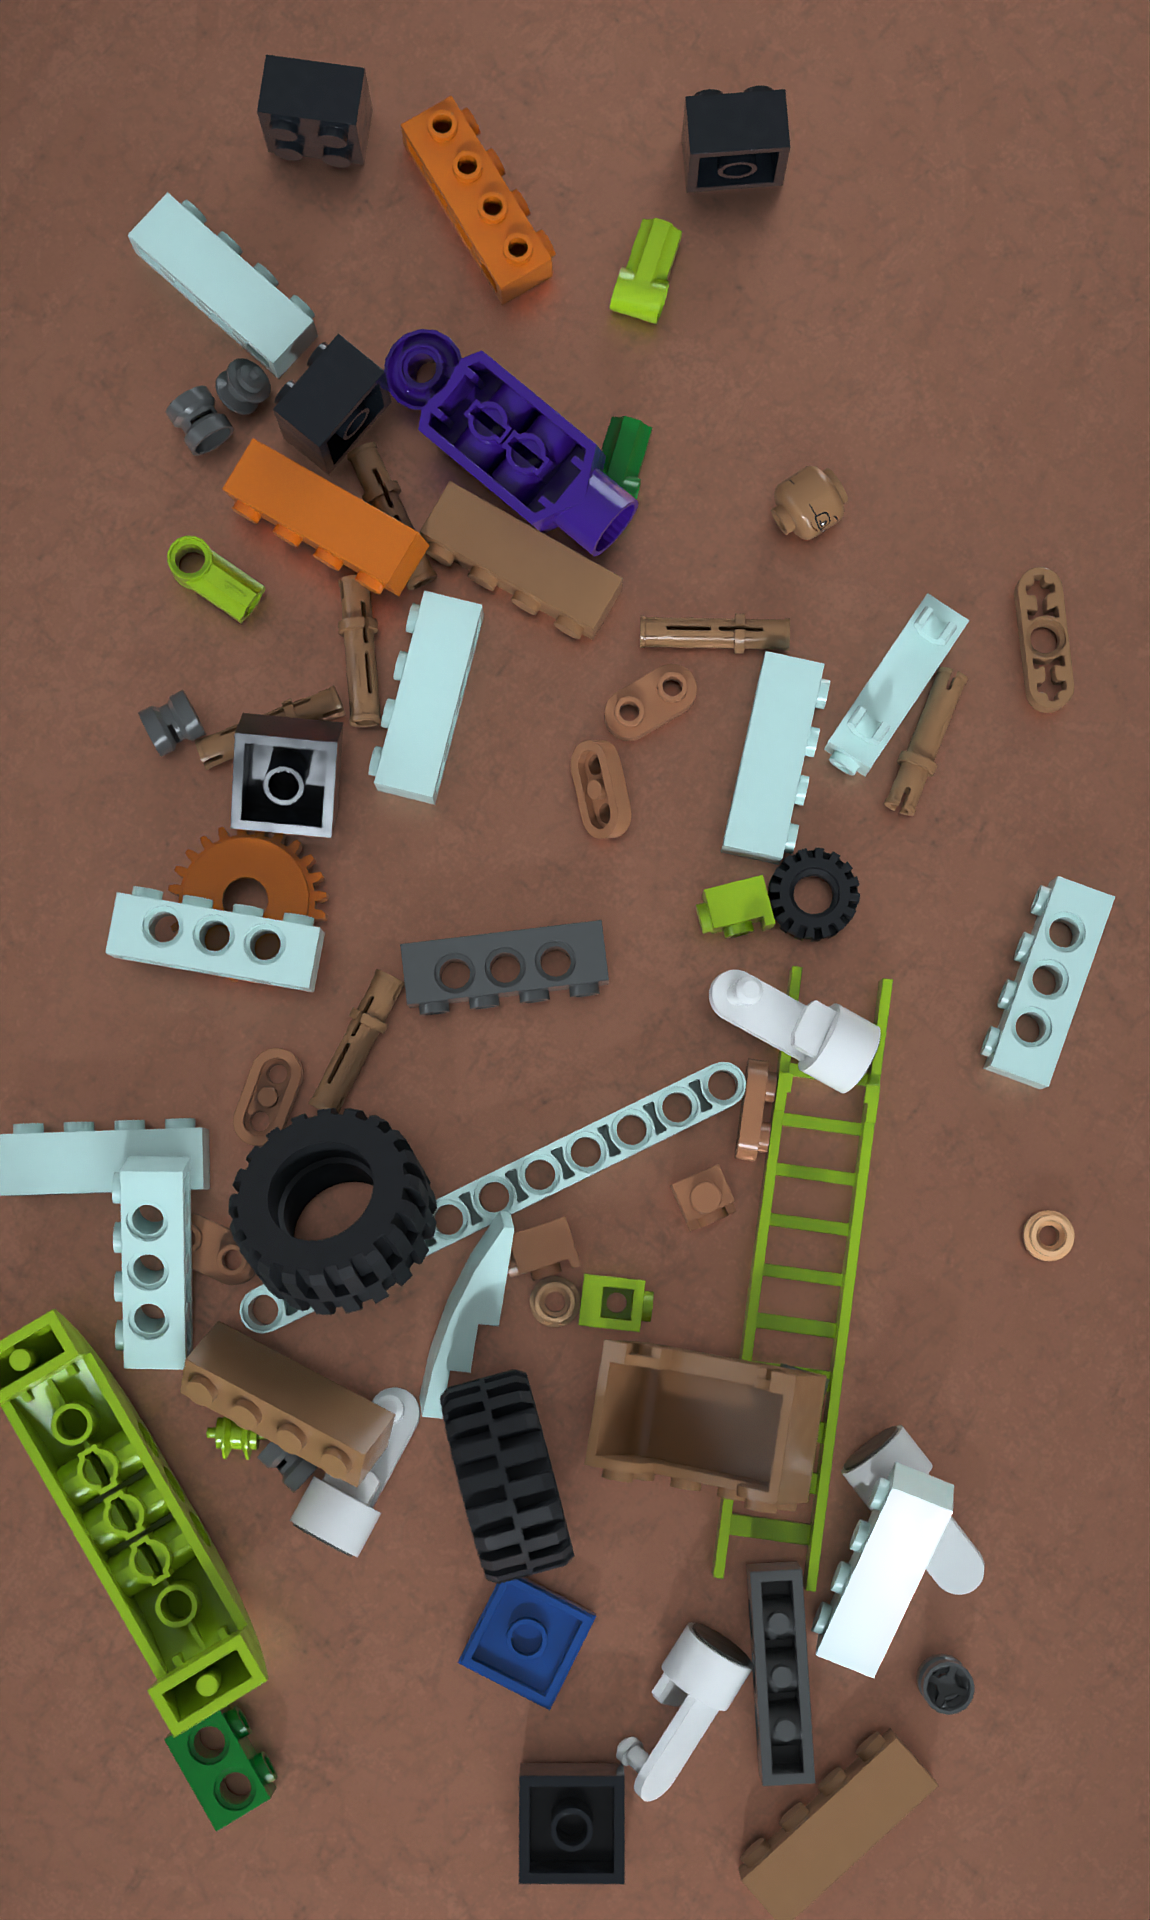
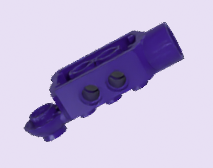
M418 329L407 333L392 345L385 359L384 367L389 392L398 403L410 409L421 410L418 430L537 530L546 533L559 527L593 556H598L604 552L621 535L636 513L639 502L603 472L606 455L586 435L484 351H479L462 358L459 348L450 337L437 330ZM429 362L436 363V372L433 378L424 383L417 382L419 368Z

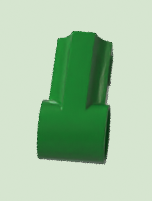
M612 416L602 445V452L606 455L603 472L637 499L641 485L639 475L652 434V427L635 418Z

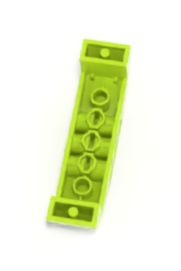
M53 1309L0 1341V1406L157 1680L147 1691L173 1737H176L268 1680L262 1650L243 1601L215 1545L141 1417L110 1370L81 1333L60 1312Z

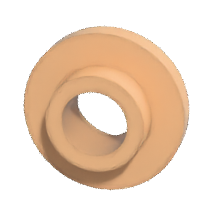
M1046 1210L1034 1214L1028 1219L1023 1229V1241L1026 1249L1039 1260H1059L1070 1252L1074 1244L1075 1234L1071 1222L1063 1214L1056 1211ZM1045 1226L1052 1227L1056 1232V1240L1049 1246L1044 1245L1039 1238V1233Z
M558 1276L547 1277L533 1288L530 1296V1308L534 1317L541 1324L553 1328L562 1327L569 1324L577 1316L580 1309V1295L575 1285L569 1280ZM559 1292L564 1296L565 1305L560 1311L554 1312L546 1307L545 1299L549 1293Z

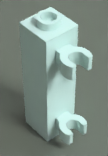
M926 594L828 740L824 750L831 754L829 761L835 767L851 776H854L856 772L864 777L867 775L968 624L969 620L930 594Z

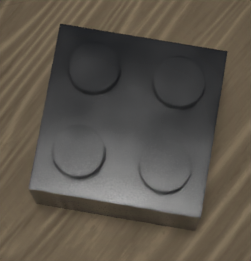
M266 55L257 114L268 152H274L276 156L291 161H298L303 157L322 159L326 164L335 167H348L351 163L364 165L373 110L365 68Z
M761 85L747 88L744 92L723 94L720 90L707 89L697 92L694 96L685 97L682 148L686 193L783 186L790 152L785 89L773 90L769 86Z
M339 333L330 344L323 342L313 351L307 362L309 368L297 382L292 379L281 388L274 401L276 406L273 408L283 438L328 475L392 402L385 371Z
M243 713L235 731L230 828L332 838L338 816L343 722Z
M622 1763L520 1764L519 1884H625V1774Z

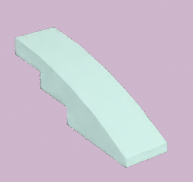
M499 1211L470 1254L447 1299L430 1346L420 1390L419 1401L422 1417L443 1419L440 1396L448 1387L450 1371L471 1373L478 1324L499 1326L515 1229L510 1212Z

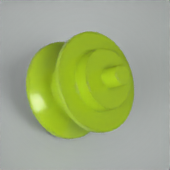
M218 1417L216 1428L207 1427L206 1436L207 1438H215L216 1448L222 1449L223 1459L228 1458L232 1449H242L246 1460H250L252 1450H258L260 1440H267L250 1430L239 1427L234 1421L226 1417Z

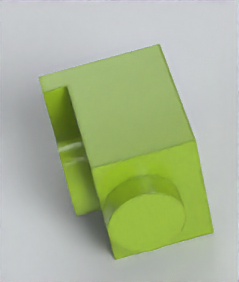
M763 875L704 889L702 893L703 903L696 904L697 916L703 934L708 932L714 934L723 931L725 939L754 932L753 923L760 922L762 931L770 930L776 924Z
M584 1273L578 1325L640 1332L641 1321L651 1322L654 1292L644 1291L645 1280ZM612 1293H621L626 1298V1307L620 1312H612L607 1307V1298Z

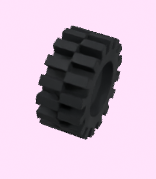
M807 848L798 850L796 854L789 855L782 861L770 879L768 896L774 919L780 924V929L784 933L789 932L794 935L795 939L801 941L803 939H810L811 942H816L824 938L829 939L844 929L855 915L857 904L860 901V893H858V886L860 884L857 876H853L851 872L853 868L848 861L846 863L842 862L839 859V854L835 852L831 854L826 853L824 848H815L811 851H807ZM808 876H816L824 879L829 884L832 890V902L827 910L818 914H810L797 906L794 899V888L801 879Z

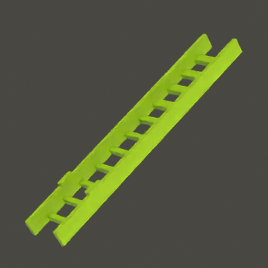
M792 966L789 971L786 995L798 1001L803 967ZM882 978L878 984L873 1024L880 1027L881 1036L873 1062L867 1073L857 1084L858 1086H865L861 1123L784 1113L787 1093H791L793 1077L817 1079L800 1071L798 1064L790 1063L791 1056L779 1050L776 1071L777 1085L770 1117V1139L764 1163L739 1359L775 1366L781 1365L752 1360L756 1328L834 1338L830 1371L797 1367L808 1372L825 1375L830 1381L826 1390L823 1422L820 1421L817 1442L820 1443L817 1473L812 1472L809 1494H814L810 1524L732 1513L734 1500L721 1497L711 1572L713 1578L724 1579L729 1535L807 1545L803 1587L806 1591L816 1592L893 979ZM782 1126L859 1136L855 1173L777 1163ZM783 1176L853 1186L848 1223L771 1213L775 1177ZM769 1226L847 1236L842 1274L764 1263ZM763 1276L840 1286L836 1323L758 1312Z

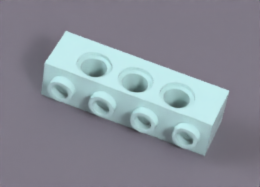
M1060 876L1050 881L1048 887L1040 885L1030 913L1037 915L1031 934L1027 932L1022 934L1015 951L1014 960L1021 962L1014 981L1006 980L998 999L997 1007L1004 1009L998 1028L989 1027L981 1047L980 1054L987 1056L983 1069L1037 1089L1049 1087L1115 896ZM1053 922L1064 923L1070 928L1072 941L1069 947H1059L1052 942L1049 929ZM1036 969H1046L1053 974L1056 986L1051 995L1042 994L1035 989L1032 978ZM1021 1015L1030 1016L1038 1023L1039 1035L1034 1042L1022 1040L1016 1032V1022Z
M133 886L132 895L117 892L105 951L106 954L124 960L314 993L325 932L320 927L313 926V917L284 913L283 921L263 918L264 909L243 904H234L232 912L212 909L213 900L191 895H183L182 903L162 900L164 892ZM166 916L176 917L179 922V931L175 938L168 942H159L155 936L157 922ZM215 925L227 926L230 932L228 944L218 951L208 950L205 945L207 931ZM268 933L278 935L281 943L278 954L268 960L259 959L255 954V944L259 937Z
M128 1156L120 1173L115 1172L112 1180L113 1203L121 1204V1222H115L113 1230L114 1253H122V1271H116L114 1279L115 1302H123V1320H117L115 1348L117 1351H123L124 1369L184 1370L185 1359L193 1351L190 1157ZM152 1205L158 1208L163 1215V1220L152 1222L145 1219L141 1215L139 1207ZM154 1255L162 1261L164 1269L154 1271L146 1268L142 1264L140 1256ZM144 1304H154L163 1311L165 1317L161 1319L150 1318L145 1315L141 1306Z

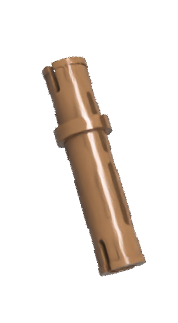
M369 442L350 451L347 454V458L351 462L365 492L362 496L363 501L414 529L399 498L401 488L396 480H391L378 453L376 443ZM426 553L407 582L409 590L420 588L437 577Z
M348 575L338 580L342 606V620L338 623L339 635L344 637L350 707L349 722L353 727H372L379 725L382 720L380 716L374 634L378 632L377 619L372 618L370 590L354 580L356 575Z
M735 614V619L641 616L640 648L734 649V654H744V649H784V651H789L790 618H785V620L745 619V614Z
M939 667L937 669L936 678L907 751H901L897 760L900 769L888 798L884 802V805L893 811L899 806L903 794L906 793L900 813L914 816L926 780L935 774L937 764L934 760L963 688L968 681V677L959 671L952 679L948 690L946 686L953 669L947 667Z
M335 686L295 702L292 699L281 702L282 707L263 714L331 721L346 715ZM238 724L213 735L195 740L197 751L206 770L234 758V739Z
M376 969L370 986L358 1008H352L349 1014L352 1020L308 1104L319 1110L335 1108L339 1114L379 1033H385L388 1027L385 1021L402 988H404L405 982L382 970Z

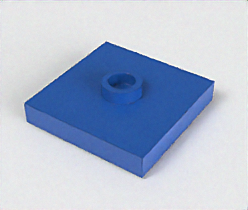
M526 1577L501 1584L497 1583L458 1663L550 1710L596 1618V1613Z

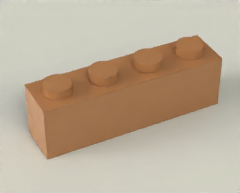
M449 481L420 530L421 536L430 545L426 554L449 567L453 562L461 565L470 571L468 577L478 585L491 591L496 586L513 595L511 601L519 608L533 615H536L539 610L556 619L554 625L559 630L576 639H580L582 634L592 640L595 638L623 588V578L451 481Z
M217 1321L185 1359L180 1393L189 1397L196 1404L210 1408L234 1421L239 1427L262 1436L277 1444L285 1452L303 1458L323 1469L328 1475L342 1479L358 1488L388 1447L396 1414L220 1321Z
M891 1728L883 1735L875 1732L869 1736L856 1750V1754L859 1757L844 1771L841 1767L832 1770L818 1785L817 1788L820 1793L806 1806L802 1802L794 1805L781 1818L779 1824L782 1828L768 1841L763 1837L758 1839L742 1854L740 1859L743 1864L738 1868L741 1881L775 1920H794L939 1786L931 1773Z

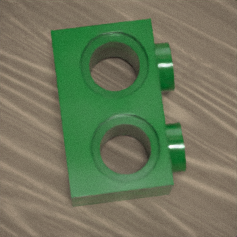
M227 1705L176 1737H173L170 1731L164 1739L216 1832L271 1799L276 1790V1786L273 1783L277 1779L275 1768L265 1752L261 1751L257 1754L247 1737L251 1734L250 1725L238 1706L231 1708ZM208 1726L219 1729L225 1738L224 1748L220 1750L206 1748L200 1740V1729ZM233 1772L244 1774L250 1781L251 1792L242 1796L231 1793L226 1786V1775Z

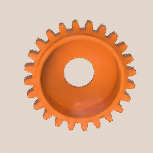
M222 826L218 828L220 840L213 843L206 836H202L200 841L204 848L203 851L197 854L193 850H186L185 854L192 863L188 868L176 866L174 871L183 878L181 885L173 884L168 886V891L179 897L178 903H182L183 895L197 896L213 900L212 909L225 911L223 896L227 887L238 879L250 878L261 883L267 892L268 904L263 913V918L283 921L284 913L313 917L314 923L315 921H327L328 918L325 912L317 909V904L328 901L329 896L326 892L316 891L315 886L325 881L324 875L321 872L309 873L308 870L313 867L316 860L311 854L300 859L298 855L303 845L298 840H295L288 847L285 846L286 834L275 833L272 838H269L268 832L255 831V834H249L248 830L237 829V835L230 836ZM178 921L170 926L175 934L179 931ZM215 925L207 931L205 945L208 950L218 951L228 944L230 939L228 927L225 925ZM268 933L259 937L255 944V954L259 959L268 960L278 954L281 946L278 935ZM229 978V980H231L232 982H238V980H239V979Z

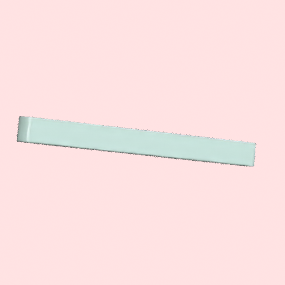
M718 1062L436 1199L437 1209L432 1214L434 1218L441 1207L454 1205L462 1213L463 1224L459 1231L451 1235L440 1232L436 1227L434 1237L431 1240H424L429 1249L425 1257L490 1226L499 1212H490L481 1204V1192L488 1184L495 1182L501 1183L506 1187L509 1193V1202L501 1211L510 1212L512 1215L732 1107L741 1100L745 1093L746 1080L744 1074L739 1067L732 1063ZM717 1072H725L732 1076L736 1089L730 1099L720 1100L712 1096L708 1088V1081L711 1075ZM680 1094L690 1102L691 1112L685 1121L672 1122L664 1115L662 1105L664 1099L669 1095ZM634 1116L644 1123L646 1133L640 1143L634 1145L626 1144L618 1137L617 1125L624 1117ZM579 1139H592L599 1145L601 1151L600 1158L593 1166L581 1167L573 1161L571 1148ZM538 1160L550 1163L555 1171V1179L552 1185L542 1190L532 1188L526 1180L527 1168ZM264 1284L251 1290L244 1296L239 1311L244 1325L251 1331L262 1334L278 1330L315 1312L311 1306L306 1311L289 1306L285 1299L275 1297ZM261 1295L270 1296L277 1303L278 1315L271 1324L259 1322L253 1314V1304Z

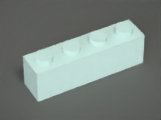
M167 192L128 234L135 253L279 379L318 337L313 321L315 317L314 312L298 296L293 295L289 299L276 288L279 282L263 265L257 263L252 267L240 256L243 253L242 249L228 234L221 231L216 235L205 226L204 223L207 219L195 205L186 199L180 204Z
M425 590L421 604L412 603L406 625V632L413 634L408 652L400 650L394 670L393 679L400 681L396 700L387 699L381 720V727L388 729L384 746H375L369 765L368 774L375 776L374 784L378 791L433 805L436 804L484 618L482 604Z
M769 651L765 652L723 838L722 853L777 865L780 864L784 852L793 854L799 825L790 823L794 804L801 806L804 804L810 777L801 775L805 756L814 757L820 728L811 726L815 708L824 710L830 686V680L822 679L824 663Z
M195 1118L165 1119V1129H145V1120L114 1121V1130L94 1131V1122H64V1132L44 1133V1123L13 1124V1134H0V1196L112 1193L113 1175L115 1172L120 1173L128 1156L190 1157L191 1190H210L209 1129L203 1127L196 1128Z
M898 1462L894 1463L887 1480L881 1477L877 1479L868 1507L873 1508L868 1522L862 1519L858 1521L849 1545V1549L854 1551L849 1563L839 1562L830 1586V1590L835 1592L830 1604L821 1602L816 1612L811 1629L812 1632L818 1634L815 1655L869 1677H875L953 1512V1484Z

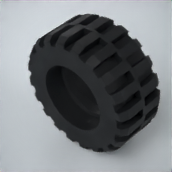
M335 1108L317 1110V1116L310 1118L304 1113L290 1119L292 1124L283 1130H280L277 1126L266 1135L268 1141L261 1148L255 1145L245 1158L249 1165L246 1170L239 1169L233 1182V1187L238 1194H232L229 1198L228 1213L232 1217L230 1224L231 1233L234 1241L240 1248V1253L266 1288L278 1299H285L289 1306L301 1311L309 1310L311 1306L316 1314L322 1315L335 1314L336 1307H342L346 1313L362 1310V1302L373 1299L375 1303H378L389 1297L387 1290L394 1284L398 1283L400 1286H403L413 1276L409 1270L415 1262L420 1265L429 1251L424 1240H431L434 1237L437 1223L432 1215L437 1209L435 1194L430 1187V1180L409 1143L398 1130H392L386 1120L377 1115H370L367 1118L364 1111L351 1108L344 1109L343 1114H338ZM346 1182H362L373 1185L372 1196L364 1213L345 1231L321 1240H302L294 1237L296 1224L303 1209L316 1195L325 1189Z
M513 1369L448 1387L440 1396L441 1410L465 1511L486 1579L501 1584L566 1566L574 1557V1551L527 1373Z

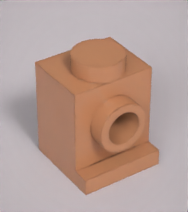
M719 1164L670 1185L690 1232L736 1212L733 1204L735 1202Z
M566 1217L517 1232L513 1235L508 1266L510 1278L530 1272L533 1281L562 1272L559 1262L569 1259L571 1268L581 1266Z

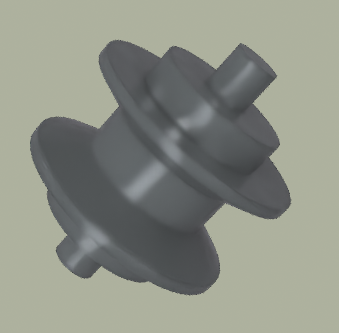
M242 358L233 360L228 365L227 371L222 372L215 382L216 392L223 404L230 410L244 415L254 412L259 403L268 398L271 391L270 382L265 372L254 362Z

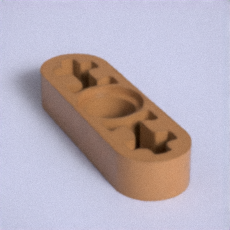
M1036 567L1023 574L1014 590L1025 693L1029 704L1037 711L1053 713L1063 708L1073 695V670L1062 582L1054 571L1044 567ZM1034 580L1040 581L1041 588L1050 589L1051 593L1047 594L1042 603L1043 614L1054 612L1055 617L1039 616L1033 620H1028V615L1034 616L1038 611L1035 595H1027L1026 593L1034 584ZM1040 627L1052 630L1058 641L1056 649L1050 653H1041L1034 649L1030 640L1033 630ZM1059 660L1060 666L1054 665L1050 669L1052 684L1061 685L1062 691L1055 695L1054 701H1049L1047 693L1038 692L1037 689L1045 681V666L1034 669L1033 663L1045 665Z

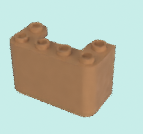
M604 1339L584 1465L603 1468L602 1478L620 1482H633V1479L654 1481L655 1474L671 1477L670 1486L679 1489L701 1491V1484L718 1487L717 1496L745 1501V1508L766 1513H776L777 1509L796 1511L798 1503H807L809 1499L827 1376L655 1343Z

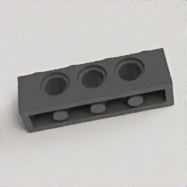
M602 920L400 944L407 1005L410 1008L419 1007L420 1015L450 1012L449 1004L469 1001L470 1009L500 1006L499 998L519 995L520 1003L542 1002L550 1000L549 992L569 989L570 997L592 996L600 994L599 986L609 984ZM555 950L565 953L571 962L568 971L557 977L546 974L541 967L543 957L548 952ZM505 956L514 958L520 964V973L517 978L507 983L497 981L491 974L494 962ZM459 962L469 968L470 978L463 987L452 989L443 984L442 973L449 964Z
M797 1561L746 1564L751 1656L754 1666L752 1673L758 1773L763 1786L815 1783L802 1568Z

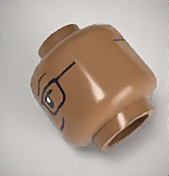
M806 466L776 486L774 498L777 506L771 509V513L784 534L788 535L793 531L801 539L811 540L842 520L844 515L843 505L848 502V497L841 482L829 468L822 471L816 466Z

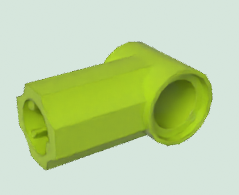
M658 218L642 219L627 267H622L618 275L610 302V310L653 324L658 323L669 289L670 281H668V277L682 238V231L674 227L671 222Z
M183 536L176 539L167 552V562L175 580L181 586L192 589L241 624L253 612L266 590L265 586L211 550L203 539L196 536ZM197 552L205 557L203 567L197 572L185 573L179 569V562L185 554Z

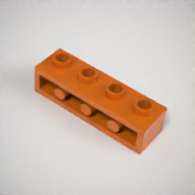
M449 96L400 124L404 146L501 304H506L552 277V257L556 256L553 245L542 229L535 232L527 219L531 213L520 191L517 188L510 191L502 178L506 172L493 148L486 151L477 138L481 134L480 128L471 111L467 107L460 110L453 97Z
M254 438L249 443L222 488L235 501L232 510L254 524H258L262 517L275 525L272 532L276 536L296 548L299 547L302 541L314 547L316 551L313 556L336 571H339L342 565L357 572L354 580L378 595L385 588L400 596L430 546L418 531Z

